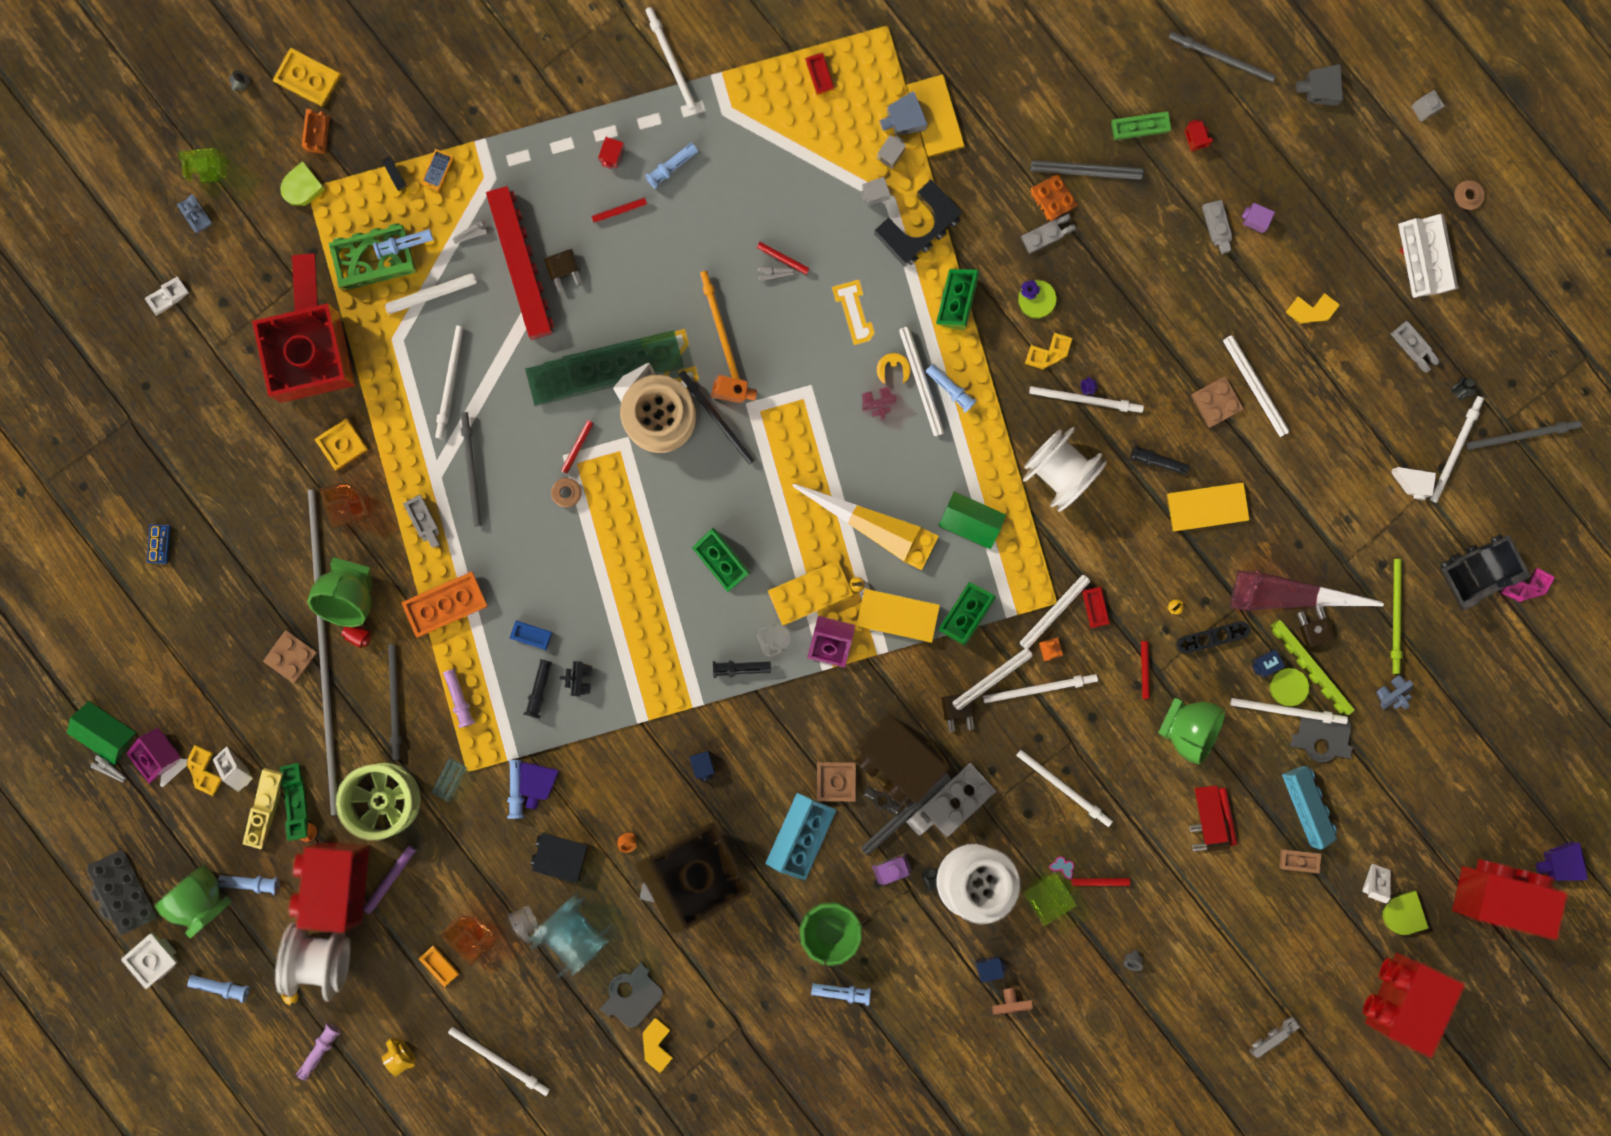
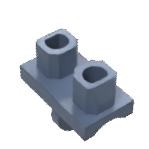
M193 194L177 204L196 234L213 224Z
M1399 675L1391 681V684L1396 689L1394 692L1391 693L1386 686L1377 691L1376 694L1381 700L1380 706L1383 709L1397 701L1393 704V707L1395 709L1402 707L1406 710L1409 708L1408 701L1412 699L1411 695L1407 693L1412 690L1414 684L1410 680L1406 682Z

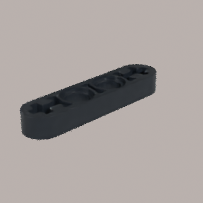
M1240 621L1182 636L1176 641V648L1180 653H1191L1246 638L1250 633V627L1246 622ZM1238 625L1245 628V631L1242 632L1243 635L1240 633L1231 634L1229 629L1231 627V630H1236L1239 628ZM1221 629L1227 633V638L1223 641L1217 637V632ZM1202 634L1209 638L1207 645L1204 646L1198 640ZM1194 636V645L1187 646V650L1181 648L1180 644L1183 643L1184 639L1186 642H1191Z

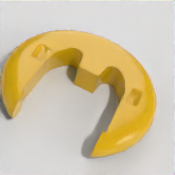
M889 353L883 356L877 364V375L880 381L885 384L886 364L889 362L891 367H896L897 362H899L903 368L904 384L911 374L909 361L898 353Z

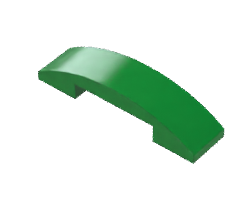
M295 763L281 766L279 768L280 772L283 773L281 785L284 787L287 841L307 838L308 810L300 764Z

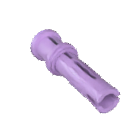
M455 669L443 672L455 706L453 712L456 713L460 723L458 727L463 728L476 723L472 719L469 710L470 704L466 703Z
M327 1023L322 1035L317 1037L314 1049L296 1073L300 1079L307 1081L324 1053L332 1048L333 1041L341 1034V1030L335 1025Z

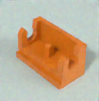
M306 109L302 147L307 152L326 154L330 116H327L323 111L315 113L312 109Z

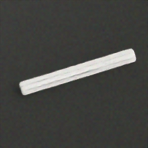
M471 273L386 303L385 308L389 314L474 285L477 283L475 275Z
M1082 575L1020 641V645L1023 648L1029 649L1090 583L1089 578Z
M1029 649L1022 650L954 700V707L957 710L964 708L1033 656Z

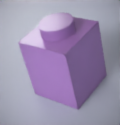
M1253 203L1250 207H1246L1242 218H1245L1242 225L1264 233L1268 229L1275 212Z

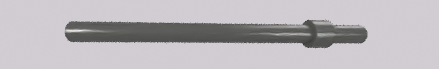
M1173 31L1169 35V39L1181 43L1187 49L1190 47L1270 82H1273L1276 75L1198 43L1192 37L1187 35L1184 37Z
M462 412V428L460 429L461 436L464 437L474 527L482 526L471 439L473 431L472 427H470L468 412Z
M1580 420L1567 423L1563 421L1552 426L1467 442L1466 447L1468 450L1556 432L1561 434L1566 433L1567 430L1581 428L1582 424Z
M389 644L392 730L390 745H392L393 760H400L402 736L399 734L396 644Z

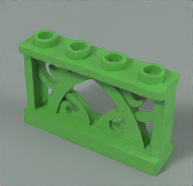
M397 223L389 225V228L386 229L375 228L367 234L355 233L351 238H336L333 242L328 243L338 279V287L342 291L417 273L410 247L404 249L407 259L406 263H403L399 256L393 253L383 256L378 263V270L374 271L370 265L359 261L365 250L369 246H373V242L380 243L378 241L380 239H383L384 242L392 236H399L400 238L407 236L406 228L403 225ZM350 248V253L345 254V256L351 258V261H343L340 258L339 253L342 249ZM391 257L392 259L387 261L391 263L390 267H384V262ZM341 265L349 266L348 277L344 278ZM357 266L366 267V272L360 274L359 271L362 268H357Z

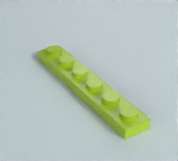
M1281 620L1273 622L1270 625L1273 628L1272 633L1276 638L1283 640L1285 643L1284 647L1290 654L1293 653L1297 657L1296 662L1302 669L1306 668L1310 673L1308 676L1312 682L1320 685L1322 694L1334 702L1333 707L1339 714H1351L1354 708Z

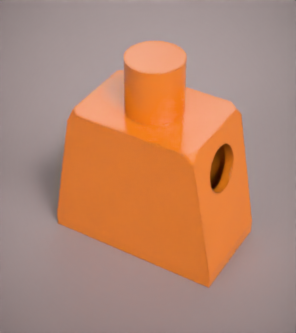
M718 375L713 382L711 398L742 403L745 399L755 401L757 389L748 388L747 381ZM734 388L739 390V394L734 392Z

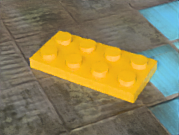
M838 560L768 590L782 626L853 596Z

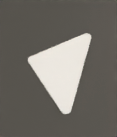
M179 759L172 768L162 774L160 786L164 787L187 766L186 762L188 759Z

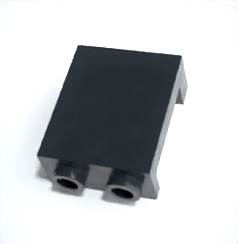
M543 832L541 836L538 835L535 845L538 847L537 854H533L530 863L533 866L532 871L575 883L579 882L589 843L576 842L548 834L547 832Z

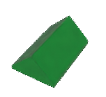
M949 269L937 316V325L965 331L980 273L979 270Z
M953 491L938 526L991 550L1001 530L1006 514Z
M714 527L692 547L727 592L751 574Z
M968 582L938 630L960 645L965 646L996 596Z
M90 701L70 717L67 730L68 735L114 765L117 764L137 734L136 731Z

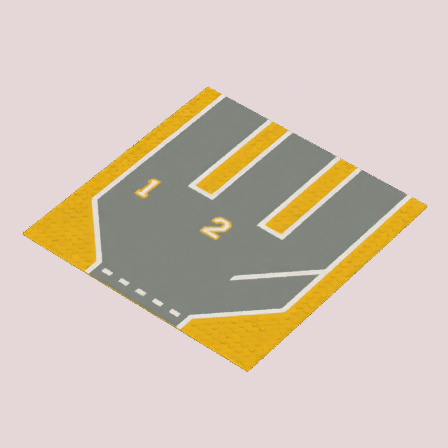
M880 27L688 81L686 84L696 105V108L693 110H689L681 89L677 84L442 150V152L452 155L454 160L440 192L421 185L434 154L431 153L395 163L407 185V188L400 192L394 185L386 168L381 167L324 183L322 185L325 190L311 201L418 595L473 571L488 605L487 608L429 633L467 771H474L837 667L836 665L807 658L818 616L855 625L846 664L925 642L857 627L864 589L940 605L933 639L946 636L938 629L968 582L996 596L978 626L1056 604V596L972 310H970L965 331L936 324L949 269H959L948 229L946 230L947 234L941 240L936 239L932 243L933 247L928 252L920 253L918 255L919 259L912 266L908 264L906 267L874 235L875 229L887 218H890L903 233L911 237H922L928 234L934 226L931 212L916 197L917 191L931 179L933 180L920 133L915 132L897 136L904 141L906 148L893 169L877 159V154L890 135L892 137L896 136L893 128L883 131L879 120L888 117L887 107L908 94L888 27ZM823 52L834 90L816 95L805 58ZM605 136L624 142L625 150L618 169L614 167L612 169L605 168L599 162L598 156ZM690 142L694 144L698 153L675 169L669 179L665 178L654 189L645 178V174H650L658 168L657 165L659 163L664 164ZM884 177L890 193L889 200L867 206L866 201L863 202L860 196L862 184ZM508 186L510 191L514 190L517 199V202H514L515 208H519L522 220L519 221L521 227L524 226L528 237L525 238L527 245L530 244L533 256H530L532 263H536L538 274L535 275L537 281L541 280L544 289L541 295L543 299L547 300L549 310H546L547 315L552 317L555 328H552V335L532 341L528 337L486 196L487 191ZM644 197L646 199L647 205L593 223L592 215ZM485 221L484 226L480 228L482 230L488 229V234L454 244L452 238L470 228L472 224ZM397 223L406 228L407 236L428 229L431 230L433 241L410 247L417 273L342 291L338 287V279L328 244L333 242L334 239L341 237L344 239L351 238L355 233L367 234L372 229L389 228V225ZM392 236L395 239L400 238L399 236ZM421 237L409 240V242L421 239ZM759 241L809 267L808 274L806 275L757 249ZM369 246L359 261L367 263L374 271L378 270L380 259H378L374 247ZM344 248L340 251L339 256L343 261H351V258L345 256V254L350 253V248ZM403 249L397 255L403 263H406L407 259ZM573 249L580 268L579 276L582 284L576 286L571 275L561 279L564 291L558 292L555 282L551 281L544 259ZM391 257L384 262V267H390L391 263L387 261L392 259ZM341 265L344 278L348 277L349 266ZM357 266V268H362L359 271L360 274L366 272V267ZM764 266L794 269V275L759 281V276H764V272L759 273L757 269ZM703 271L708 272L711 285H714L716 292L714 295L740 380L747 381L748 388L757 389L755 401L745 399L742 403L711 398L714 379L718 375L731 377L708 298L704 295V285L700 275ZM471 273L476 277L477 283L392 314L386 311V303ZM458 325L463 326L464 329L447 414L449 419L448 424L445 425L443 439L435 438L438 425L436 420L437 415L440 414L455 329ZM903 327L910 328L924 373L934 363L959 388H964L965 392L972 399L977 400L965 413L964 409L956 401H952L948 392L925 373L944 430L942 435L934 436L912 368L910 377L904 384L903 368L899 362H897L896 367H891L889 362L886 364L885 384L880 381L877 375V364L886 354L898 353L909 361L899 332ZM646 363H650L656 375H664L676 379L686 388V384L678 375L684 370L693 382L696 381L700 387L699 390L755 461L750 465L746 462L693 393L690 396L696 409V424L687 442L681 447L666 453H655L642 449L633 442L622 425L620 417L621 401L613 389L614 386L624 375ZM734 388V392L739 394V390ZM662 398L656 399L657 405H661L663 403ZM645 405L643 410L648 412L651 410V406ZM670 405L668 406L667 410L669 412H673L675 410V406ZM659 411L658 415L654 416L655 419L661 420L664 412ZM462 412H468L470 427H472L473 431L471 439L482 526L474 527L464 437L461 436L460 429L462 428ZM650 419L643 421L644 425H650L651 423ZM669 419L667 424L669 426L672 425L674 419ZM589 420L594 425L568 474H566L561 469L586 421ZM657 426L655 428V431L663 430L662 426ZM566 477L574 479L581 488L580 500L577 504L568 508L558 506L551 497V489L554 483L560 478ZM792 484H797L920 526L938 535L939 538L923 570L921 571L903 562L794 488ZM565 487L561 490L562 498H569L572 494L571 488ZM953 491L1006 514L1001 530L991 550L938 526ZM418 495H422L438 527L440 534L436 536L441 545L436 548L431 547L428 540L424 542L419 536L403 504ZM713 527L751 573L729 592L724 589L692 549ZM837 560L848 584L854 577H860L864 580L865 587L861 592L852 591L853 596L782 626L768 593V590ZM862 582L852 583V586H862ZM515 620L553 632L547 650L509 639ZM540 659L551 661L552 664L543 694L545 702L542 703L539 713L541 717L538 719L523 715V713L526 711L529 702L527 698L529 694H532ZM729 660L734 661V663L771 661V673L736 674L733 678L729 676L713 678V661H716V663L728 662ZM573 661H581L583 664L592 666L591 676L582 675V683L591 684L590 694H584L581 697L570 696L571 687L565 688V680H560V676H566V668H573ZM452 669H455L466 703L470 704L469 710L472 719L476 722L463 728L458 727L460 723L456 713L453 712L455 706L445 676L443 675V672L451 671Z

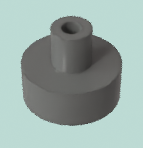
M233 71L229 77V81L232 84L231 88L234 91H238V89L245 90L250 84L249 77L241 71Z
M1133 950L1132 953L1125 955L1124 966L1132 971L1143 969L1144 959L1140 956L1139 951Z

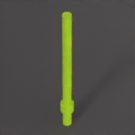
M1394 559L1393 651H1391L1393 674H1401V659H1403V651H1401L1402 559Z

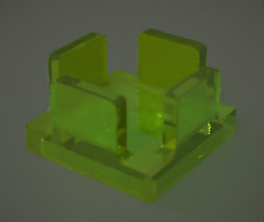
M217 148L178 152V159L182 163V175L187 181H192V174H199L201 183L219 182L220 177L226 178L228 159Z
M1056 872L1049 876L1044 875L1030 884V888L1023 891L1027 902L1043 926L1077 906Z

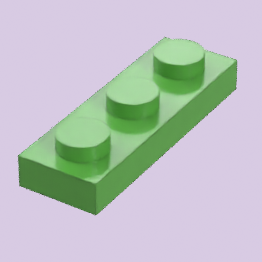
M1168 112L1113 119L1111 121L1114 140L1171 131Z

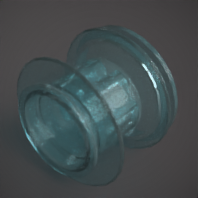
M579 892L574 894L526 941L527 943L531 941L534 944L530 948L531 950L538 945L546 943L565 963L566 967L557 975V978H560L568 969L572 972L570 974L572 977L610 940L609 937L606 939L603 935L612 927V924L599 933L579 912L581 903L586 899L584 896L580 900L577 897L580 894Z

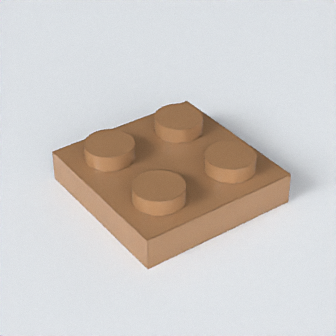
M1225 376L1191 394L1208 428L1243 410L1241 403Z
M285 630L263 662L293 684H296L318 652L291 632Z
M817 762V801H855L856 762Z

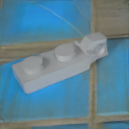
M1222 200L1204 204L1202 209L1211 241L1214 242L1215 246L1219 245L1221 254L1229 253L1231 251L1229 242L1232 241V235Z
M418 495L403 503L423 541L428 540L433 548L441 545L436 536L440 534L438 527L422 495Z
M1293 1017L1284 1020L1280 1029L1274 1028L1268 1033L1269 1037L1264 1040L1259 1039L1252 1044L1253 1048L1249 1051L1253 1056L1259 1058L1300 1028Z

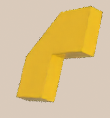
M1325 293L1314 307H1311L1300 297H1297L1285 313L1299 324L1327 321L1340 304Z
M1054 333L1049 350L1031 345L1025 364L1042 370L1068 356L1073 338Z
M194 745L186 762L191 772L194 786L200 791L215 796L222 778L206 771L214 752Z
M655 1017L643 1032L645 1061L661 1073L673 1058L659 1046V1043L668 1034L670 1028Z

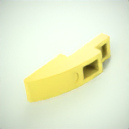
M267 768L262 770L255 803L251 808L243 840L244 845L258 849L263 848L280 798L283 773Z

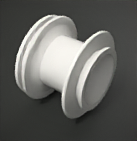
M1074 427L1070 428L1063 435H1061V429L1055 432L1024 466L1025 469L1030 468L1023 478L1024 482L1036 473L1057 492L1050 507L1058 505V512L1072 503L1107 464L1106 459L1100 460L1102 453L1087 460L1067 441L1074 432Z
M968 844L951 851L941 862L937 873V888L943 903L949 910L971 922L983 924L995 922L1011 911L1018 899L1020 879L1015 865L1005 854L983 845ZM982 866V870L977 872V868ZM988 875L992 876L990 882H987L986 880ZM978 878V883L973 885V880ZM988 889V894L984 896L983 891ZM971 893H975V898L973 900L970 896Z
M293 922L287 927L279 950L276 969L278 993L292 997L298 990L300 983L322 986L325 1001L329 1002L333 999L336 992L342 990L345 984L350 964V940L345 937V932H333L330 940L308 937V929L296 928L297 923Z

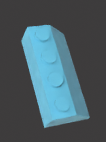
M1301 766L1283 773L1282 777L1310 846L1320 850L1337 840L1335 836L1337 831L1334 824L1329 821L1328 816L1330 813L1327 806L1323 805L1321 801L1322 793L1319 787L1315 786L1313 781L1315 775L1312 769H1309L1307 766Z
M797 793L765 864L781 873L806 880L837 810Z

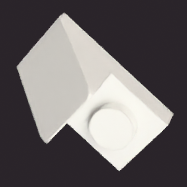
M1372 864L1363 887V892L1367 893L1368 897L1387 903L1390 900L1391 870Z

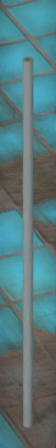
M312 489L308 490L315 583L318 577L322 576L316 490ZM317 615L331 815H338L325 620Z

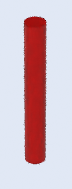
M644 197L592 215L591 217L593 223L645 206L647 202Z
M760 241L756 247L806 275L810 270L809 267Z
M586 421L561 469L562 472L568 474L594 425L593 422Z
M1141 641L1142 699H1150L1149 641Z
M1226 787L1219 788L1224 818L1228 827L1230 846L1238 845Z
M1071 878V886H1130V878Z

